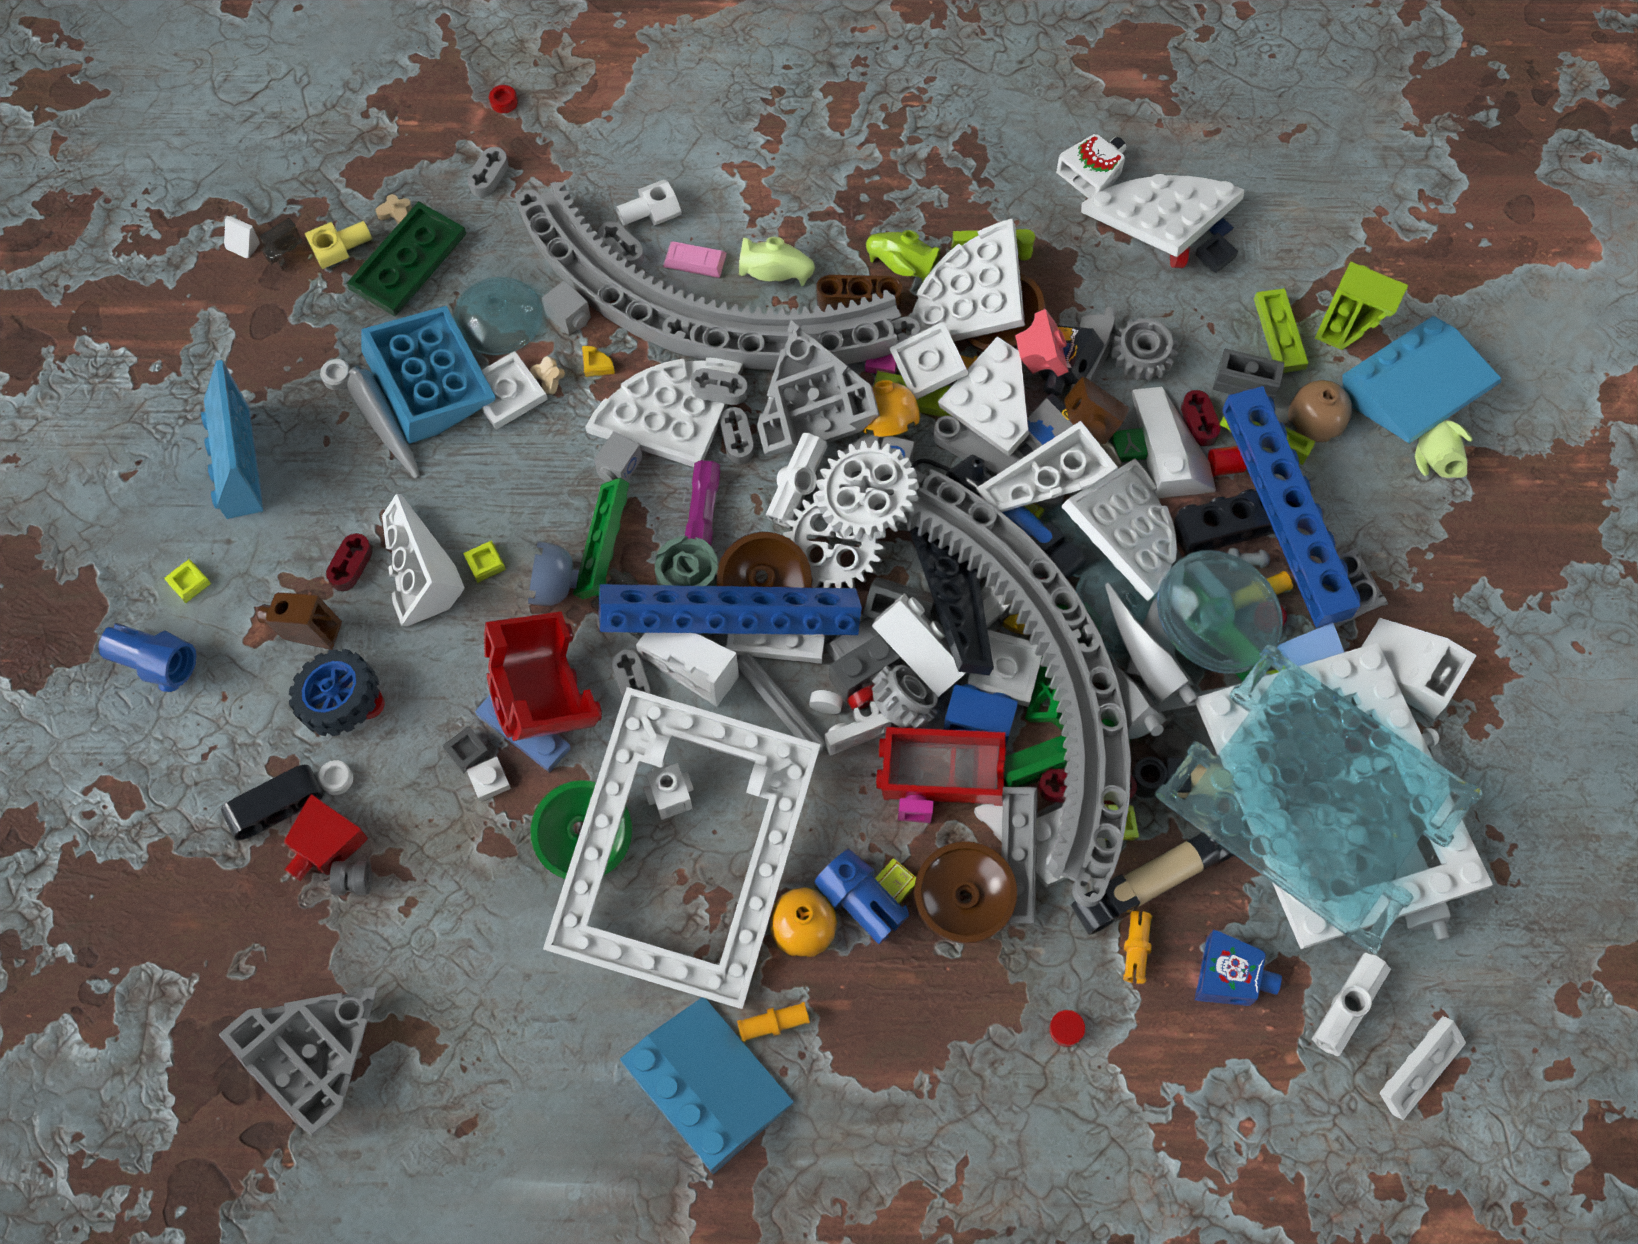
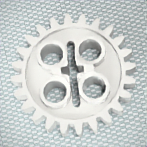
M862 441L858 450L852 444H849L848 454L838 450L840 459L835 461L829 458L828 462L831 469H821L820 472L825 479L816 480V484L820 491L815 493L817 500L820 502L817 506L820 512L824 513L822 516L825 522H831L835 532L842 528L841 531L845 538L853 531L857 541L861 539L863 533H866L869 540L873 541L874 532H879L884 538L886 537V528L889 527L895 532L898 531L895 522L899 520L906 523L907 519L904 512L914 513V507L910 502L919 500L917 492L914 491L919 489L918 481L915 479L917 474L914 468H910L912 465L909 458L903 459L900 449L892 453V448L888 443L881 450L878 441H874L871 448H868L865 441ZM861 471L857 477H849L853 472ZM884 475H892L887 481H879ZM855 500L852 505L843 507L846 501ZM877 504H886L881 510H873Z
M815 493L813 494V504L805 499L802 500L805 510L802 512L794 508L793 511L798 518L796 521L787 520V523L793 527V530L784 532L783 535L791 538L806 555L813 578L812 587L818 588L824 582V588H832L833 584H835L836 588H844V583H847L850 588H855L854 579L856 578L865 583L866 578L863 573L865 571L870 573L876 572L870 565L872 561L882 562V559L875 555L876 551L885 550L884 546L877 543L878 539L883 538L880 533L874 532L873 541H870L867 534L863 533L859 540L862 543L861 547L835 544L833 549V546L826 542L809 541L807 539L808 535L834 538L835 533L836 537L842 540H857L854 535L845 538L841 531L842 528L835 532L831 522L828 523L824 531L817 532L814 522L817 517L824 514L820 512L817 506L820 502L817 500ZM855 500L846 501L843 507L852 505ZM820 546L824 551L823 559L818 563H813L810 559V552L814 547ZM851 550L855 555L854 563L849 567H843L840 557L843 552Z

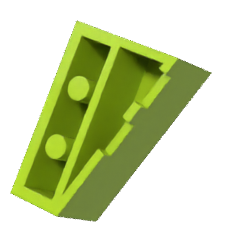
M1350 261L1314 339L1343 350L1362 337L1367 329L1378 326L1383 318L1394 315L1408 285L1375 272L1364 265H1358Z

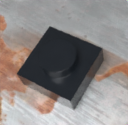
M1217 232L1197 248L1195 255L1214 273H1217L1236 258L1238 250Z

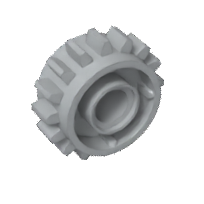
M1138 318L1134 322L1127 321L1125 329L1118 328L1111 346L1113 347L1111 357L1117 358L1115 366L1117 368L1120 367L1124 371V375H1130L1135 380L1147 379L1151 381V378L1155 376L1161 378L1164 370H1171L1178 354L1176 351L1178 341L1172 340L1174 333L1169 331L1164 323L1154 321L1152 318Z
M886 665L872 680L875 684L872 690L876 706L895 725L901 728L918 729L920 726L925 728L937 715L938 712L935 710L938 706L937 695L911 667L906 665H892L889 667Z

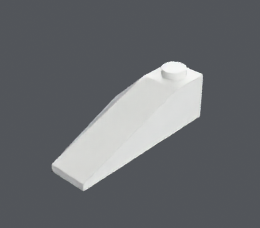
M1163 387L1132 390L1139 428L1143 429L1148 451L1146 462L1149 476L1155 483L1156 490L1154 493L1157 498L1214 493L1216 488L1210 462Z
M1080 421L978 486L977 491L984 500L992 504L1000 512L1092 487L1117 471L1118 467Z
M396 494L383 513L382 520L386 548L392 550V565L388 567L389 576L395 577L397 590L392 593V601L401 626L407 627L449 610L462 594L465 587L455 564L401 494Z

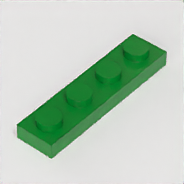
M622 478L603 483L600 487L579 568L577 586L573 591V595L582 600L599 595L600 584H606L607 582L606 575L609 563L614 555L613 547L616 535L620 530V519L627 502V492L630 484Z

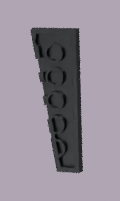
M915 526L910 530V534L958 672L990 676L994 666L980 582L977 578L978 570L976 568L969 571L967 569L969 560L959 563L960 553L950 556L948 554L950 546L947 545L940 549L938 547L940 542L938 538L929 542V533L926 532L919 536V527Z

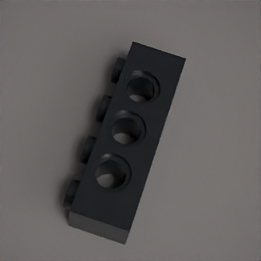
M1254 489L1244 490L1237 496L1230 498L1224 496L1217 497L1209 503L1199 506L1196 504L1184 506L1177 512L1173 522L1185 557L1275 534L1257 490L1255 491ZM1286 501L1290 506L1297 507L1295 503ZM1234 513L1241 514L1245 519L1237 518ZM1204 521L1214 523L1215 527L1207 525Z

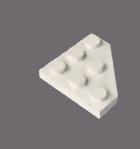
M996 337L967 369L969 374L958 379L938 401L940 408L1007 456H1010L1029 435L1023 368L1019 351L999 337Z

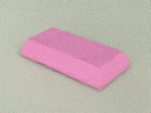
M672 241L670 242L663 267L720 278L727 253L721 250Z

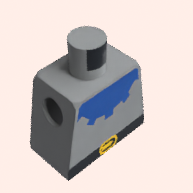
M1053 393L1048 395L1027 418L1029 435L1021 443L1022 445L1014 451V455L1022 459L1073 426L1068 419L1066 406Z

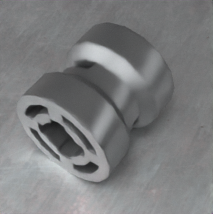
M345 861L333 862L330 870V889L333 895H345L347 892H355L357 895H368L370 893L372 868L369 861H358L354 865H348Z

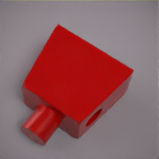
M311 795L284 840L285 845L296 854L284 870L300 882L312 867H315L325 875H330L333 862L348 859L368 840V837L361 828Z

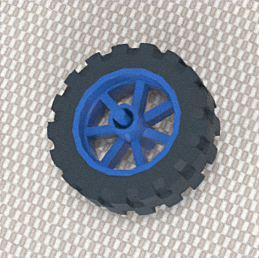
M337 649L328 650L327 654L320 653L314 656L315 660L312 662L307 661L302 666L303 670L301 673L295 675L293 679L295 682L294 686H290L289 695L292 698L289 700V705L294 710L293 714L310 731H315L321 736H326L327 733L331 736L341 735L342 731H352L355 729L354 725L357 723L362 724L367 719L366 715L368 712H372L376 706L374 703L375 698H379L380 690L377 688V685L380 684L375 671L356 652L353 654L348 649H342V652ZM353 681L352 687L346 688ZM324 702L321 709H316V705Z

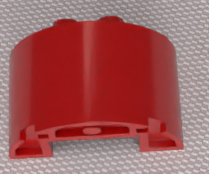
M562 611L485 623L484 657H490L488 664L490 673H486L489 692L498 722L504 734L508 738L512 737L513 741L592 728L602 719L600 703L594 701L591 690L587 689L583 691V694H579L576 671L574 668H570L566 658L569 643L573 641V631L571 625L565 622Z

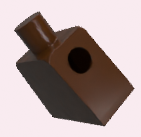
M1084 376L1080 378L1064 398L1069 421L1073 425L1081 421L1092 436L1101 444L1107 443L1122 425L1129 411L1128 406Z
M278 592L274 595L271 605H261L257 613L258 621L268 624L282 639L328 650L333 649L342 625L341 619L317 595Z

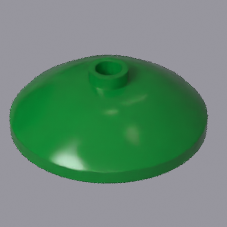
M575 780L555 787L539 802L531 820L530 836L536 856L547 870L563 879H566L580 833L574 832L573 827L577 822H584L596 785L595 781ZM625 807L604 875L619 865L629 849L632 838V821L627 807Z

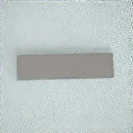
M1003 787L1002 857L1012 869L1017 884L1016 906L1008 923L1035 924L1037 788Z

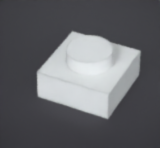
M498 757L467 769L480 802L511 789Z

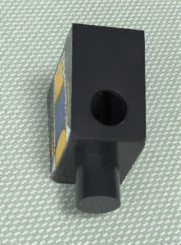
M1057 325L1058 330H1061L1066 340L1067 346L1063 348L1069 372L1057 376L1050 369L1039 371L1038 373L1046 381L1043 388L1044 392L1049 395L1053 393L1055 396H1060L1064 384L1076 385L1082 376H1088L1104 346L1103 341L1093 328Z

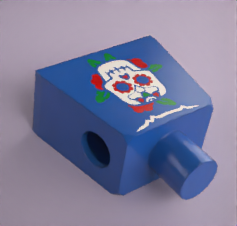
M1213 930L1206 938L1195 1000L1250 1006L1258 999L1259 990L1277 995L1280 990L1282 975L1263 970L1266 957L1264 951L1220 931Z

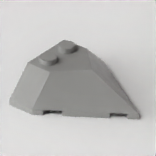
M792 320L787 331L789 336L785 348L781 349L767 396L769 398L764 413L760 414L757 424L764 454L766 455L794 452L803 433H810L820 437L827 443L861 432L880 415L872 386Z
M375 986L364 988L361 992L344 995L337 993L284 1003V1006L262 1009L261 1007L249 1009L219 1033V1036L246 1070L289 1117L313 1137L341 1112L378 988Z

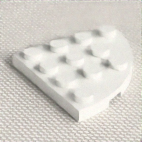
M1156 174L1152 177L1119 183L1095 193L1082 203L1081 213L1178 257L1243 200L1244 189L1236 187L1227 181L1221 182L1193 176Z
M1013 219L993 224L978 231L979 235L962 246L960 244L956 245L934 266L916 294L918 296L913 312L909 314V317L916 319L919 323L920 332L944 321L954 342L1025 326L1016 227ZM906 329V335L910 336L911 331Z
M706 358V361L687 362L684 359H678L643 370L621 383L620 389L600 403L586 425V432L608 439L612 432L615 431L639 443L642 451L694 467L695 462L704 461L720 424V416L728 404L697 398L691 390V376L696 370L701 368L741 375L743 363L718 358ZM704 380L700 387L705 388L709 381ZM733 385V388L729 389L730 393L734 392L736 385Z
M1134 459L1094 486L1086 488L1070 497L1061 507L1109 558L1114 567L1129 580L1135 590L1148 601L1161 589L1162 585H1165L1170 577L1171 565L1176 560V534L1168 507L1161 506L1159 499L1154 493L1156 490L1155 483L1139 462Z

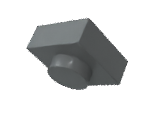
M470 726L442 745L463 774L467 769L475 766L490 754L487 747Z

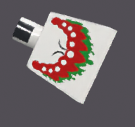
M1093 134L1059 155L1056 173L1087 198H1090L1095 193L1111 187L1122 173L1125 161L1122 153L1126 150V144L1120 137H1114L1110 142H1107L1099 135Z

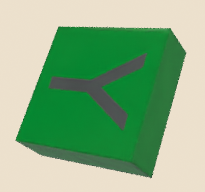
M1142 428L1118 430L1112 435V444L1121 462L1147 459L1148 451Z

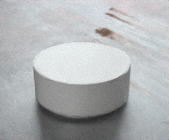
M332 359L326 362L320 370V376L325 386L332 390L346 388L350 377L348 374L350 367L347 362L341 359Z
M817 690L812 692L809 706L821 713L838 714L841 712L843 699L834 692Z
M339 760L329 761L320 768L318 783L326 793L340 795L351 787L353 773L344 762Z

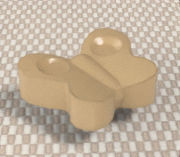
M390 194L386 198L387 201L376 208V214L380 220L392 217L399 224L412 209V205L409 199L399 200L396 195Z
M548 356L542 359L541 364L533 365L529 370L534 378L542 380V389L546 394L550 395L555 394L559 379H562L565 375L564 370L557 367L556 360Z

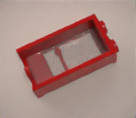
M886 727L885 738H880L879 758H884L883 769H877L876 788L881 789L884 800L888 801L889 799L900 800V798H906L909 795H920L929 801L1003 806L1006 756L1005 732Z

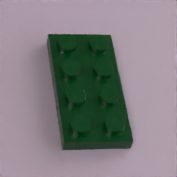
M418 201L346 283L348 289L391 315L396 316L465 237V227Z

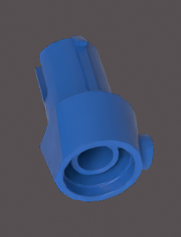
M114 623V628L107 627L99 641V653L102 658L137 670V675L142 681L158 684L159 689L164 692L175 691L179 686L187 682L196 665L197 655L194 646L166 630L154 636L122 624Z
M847 849L827 865L817 876L814 883L828 899L834 910L843 906L880 945L889 937L888 934L892 931L887 924L895 932L909 917L906 905L902 908L873 877L876 871L853 851Z

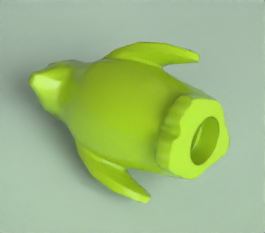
M911 230L872 234L866 241L870 262H874L878 257L894 273L902 276L919 277L922 282H924L940 259V248L934 247L932 249L919 239V235Z

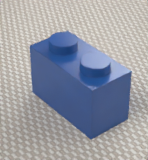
M955 684L943 730L1005 732L1007 745L1018 701L1012 700L1009 695L1004 693L990 694L980 691L974 685L963 684L960 686Z

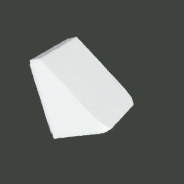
M232 216L225 218V248L244 258H250L260 245L252 225Z

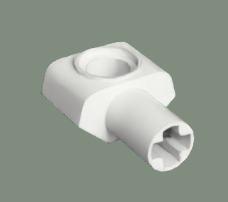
M661 180L638 189L639 198L616 206L618 217L623 226L647 216L650 217L655 226L680 216L682 212L676 195L666 180Z

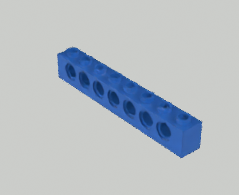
M1263 386L1228 395L1222 412L1315 627L1319 628L1330 623L1351 619L1360 608L1359 592L1355 587H1352L1348 579L1347 565L1343 559L1339 558L1336 552L1334 536L1325 527L1322 509L1313 500L1310 493V482L1301 473L1298 466V455L1289 446L1286 428L1277 419L1273 399L1267 396ZM1251 421L1258 422L1262 426H1257L1253 424ZM1263 448H1269L1274 453H1269L1265 451ZM1275 474L1283 476L1286 480L1277 478ZM1286 501L1295 503L1297 507L1290 506ZM1299 528L1305 529L1310 535L1302 534ZM1310 556L1318 557L1322 563L1313 561ZM1323 584L1330 585L1335 592L1326 590Z
M600 584L599 591L600 632L858 635L862 609L856 588Z

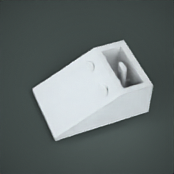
M1382 618L1378 619L1362 645L1364 647L1378 642L1406 703L1433 719L1447 706L1477 656L1448 638Z

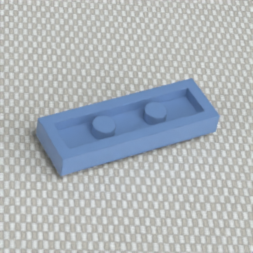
M490 695L475 711L481 720L549 773L571 749L570 744L557 734L513 741L512 737L508 738L498 722Z

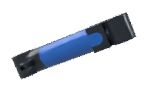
M973 454L946 473L947 477L980 497L981 495L978 493L977 487L992 478L985 466L984 460ZM1025 506L1002 512L1026 532L1055 563L1067 580L1085 567L1086 560L1080 549L1070 541L1064 542L1065 535L1051 522L1044 524Z

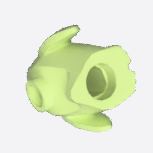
M769 237L766 242L760 243L752 242L749 238H743L739 260V275L741 276L750 274L752 277L763 281H784L797 278L801 286H804L807 279L815 271V265L811 258L795 247L784 243V240L780 237Z
M1444 420L1420 436L1416 447L1415 460L1421 473L1424 476L1429 475L1430 465L1441 477H1465L1467 475V457L1462 437L1471 442L1473 438L1462 425Z

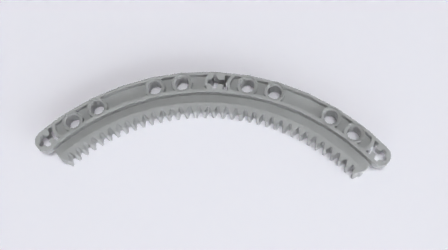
M555 181L550 183L552 190L541 194V196L534 190H526L517 197V208L531 238L560 278L568 283L588 301L591 307L608 320L635 336L672 352L706 361V358L743 363V368L775 370L781 349L785 348L789 336L787 331L792 320L823 347H836L828 351L847 365L892 354L889 349L890 347L920 333V326L917 320L907 316L901 317L896 307L894 295L890 294L887 290L883 291V298L881 299L876 294H872V302H868L865 297H862L861 305H857L853 300H850L849 308H845L841 302L838 303L837 310H833L831 305H827L825 312H822L819 306H815L814 312L811 314L807 307L803 308L801 314H798L796 309L792 308L789 315H786L784 308H780L777 315H774L772 308H769L766 314H762L760 307H757L754 313H750L749 306H746L742 312H739L737 304H734L728 310L726 302H723L718 308L715 300L712 299L706 305L705 297H701L696 301L693 293L685 298L684 290L680 289L675 293L672 285L665 289L664 281L661 280L656 283L652 275L646 278L644 270L638 272L636 265L629 266L626 258L621 260L618 252L613 253L612 247L610 245L606 246L604 239H599L597 232L592 231L591 225L589 223L586 224L584 216H581L578 207H575L574 201L571 199L564 182L556 183ZM906 328L908 331H911V335L907 336L905 333H902V329ZM864 339L871 340L869 343H862L860 341ZM716 343H722L721 346L713 347ZM751 348H757L754 352L747 351Z
M932 469L928 476L915 470L917 474L915 479L918 481L919 489L914 491L917 492L919 500L910 502L914 507V513L904 512L907 519V530L910 531L917 526L919 527V536L928 532L929 542L938 538L940 540L938 546L940 549L947 545L950 546L948 553L950 556L960 553L959 563L969 560L967 568L969 571L978 568V579L987 576L985 586L996 585L994 595L1004 594L1002 604H1012L1009 613L1011 615L1019 614L1016 623L1018 625L1025 624L1024 635L1032 634L1029 643L1030 645H1038L1035 654L1036 656H1043L1040 664L1042 667H1048L1045 676L1046 678H1052L1049 685L1050 689H1056L1053 699L1060 701L1056 710L1062 713L1059 723L1064 725L1061 734L1066 737L1063 748L1067 749L1064 760L1068 761L1064 772L1068 773L1064 781L1067 788L1063 795L1066 799L1062 805L1064 810L1060 818L1062 823L1058 829L1059 835L1055 841V848L1046 869L1053 875L1052 877L1059 879L1060 876H1064L1075 881L1072 894L1077 903L1085 907L1095 906L1106 892L1120 855L1129 808L1131 766L1126 713L1117 676L1101 635L1076 591L1055 563L1025 531L992 504L949 477ZM944 499H951L955 503H948ZM975 519H982L986 521V523H978L975 521ZM899 520L896 521V525L898 526L902 523ZM1034 574H1041L1046 579H1038L1034 576ZM1056 604H1064L1068 609L1062 610ZM1093 683L1103 684L1106 690L1097 689ZM1101 719L1111 720L1115 727L1104 725ZM1104 801H1113L1117 805L1118 810L1108 809ZM1097 838L1107 839L1111 843L1112 848L1105 849L1101 847L1097 842ZM1090 877L1097 879L1093 886V891L1096 893H1092L1088 897L1084 895L1085 889L1081 886L1085 887Z

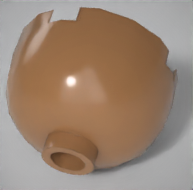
M1328 380L1313 381L1297 391L1289 406L1288 418L1290 423L1293 421V424L1297 427V433L1316 442L1323 443L1329 441L1330 438L1339 437L1343 434L1351 420L1352 402L1348 393L1341 385Z

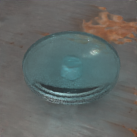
M1220 551L1195 552L1180 559L1161 581L1157 595V610L1161 625L1175 648L1193 663L1218 673H1241L1258 666L1277 647L1283 628L1282 610L1277 595L1266 578L1256 568L1241 558Z

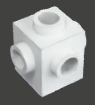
M664 763L662 768L656 766L652 769V772L646 774L649 785L643 788L649 806L656 804L661 820L693 809L688 792L694 789L688 772L681 773L678 763L673 765Z

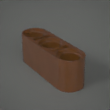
M825 275L818 280L816 285L817 306L823 312H825L827 305H831L833 310H837L838 303L841 302L845 308H849L850 300H853L857 305H861L862 297H865L868 302H872V294H876L881 299L883 298V291L887 290L890 294L894 295L896 307L899 310L902 301V283L899 279L892 276Z

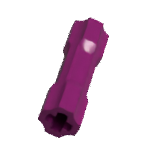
M700 460L694 463L693 488L685 536L688 539L696 540V537L703 539L711 546L714 508L721 470L720 465L714 461Z

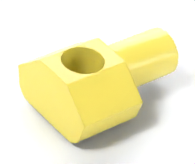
M364 221L338 232L333 223L330 222L304 233L322 269L349 258L347 250L372 240Z

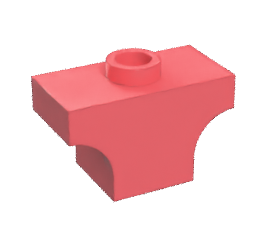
M1046 309L1035 313L1032 325L1027 330L1015 335L1021 360L1032 374L1044 369L1053 370L1057 376L1069 372L1063 348L1067 346L1063 333L1060 329L1058 330L1057 324Z

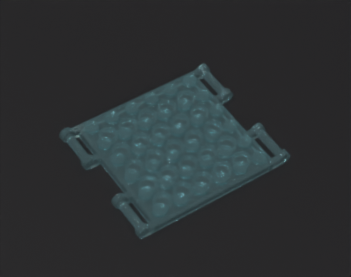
M1265 645L1260 652L1261 658L1241 685H1236L1229 694L1236 704L1249 712L1247 717L1217 757L1212 755L1203 744L1193 742L1187 750L1188 756L1167 784H1162L1155 795L1166 806L1358 945L1376 954L1383 945V937L1403 907L1407 908L1414 899L1407 889L1391 882L1392 878L1422 834L1439 846L1448 847L1454 839L1453 832L1471 805L1478 803L1483 792L1478 786L1466 783L1282 656L1280 650L1275 646ZM1272 666L1279 673L1261 698L1257 700L1252 697L1251 693ZM1201 764L1207 771L1187 798L1183 800L1178 796L1177 792L1197 765ZM1452 791L1460 796V798L1441 826H1437L1431 821ZM1383 894L1390 899V902L1370 932H1366L1360 926Z

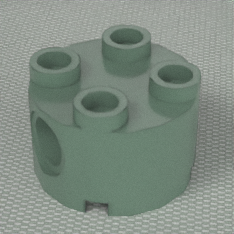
M679 536L667 541L659 549L655 562L657 585L717 586V556L712 546L703 539L696 537L695 540L692 538L688 539L687 536Z

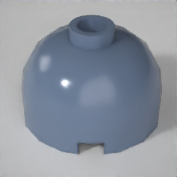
M538 541L537 548H543L542 555L535 554L530 590L536 591L535 598H528V604L552 606L562 602L567 597L570 588L576 589L579 570L573 569V560L567 550L559 545Z

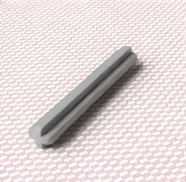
M748 653L737 660L738 669L795 737L820 744L818 755L826 749L824 740L757 661Z

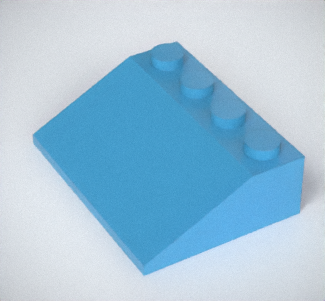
M447 306L361 329V352L382 389L409 444L436 436L482 409L483 406L495 401L496 397Z
M1435 316L1430 317L1342 374L1343 388L1350 397L1352 408L1409 444L1501 383V377L1461 333Z
M218 360L215 362L204 397L205 411L201 412V418L204 428L208 430L209 436L204 439L206 451L212 460V464H208L210 479L215 483V490L211 491L212 502L215 509H220L225 518L229 519L263 512L250 409L223 360Z
M703 997L648 1034L620 1058L625 1069L713 1175L794 1103L707 999Z

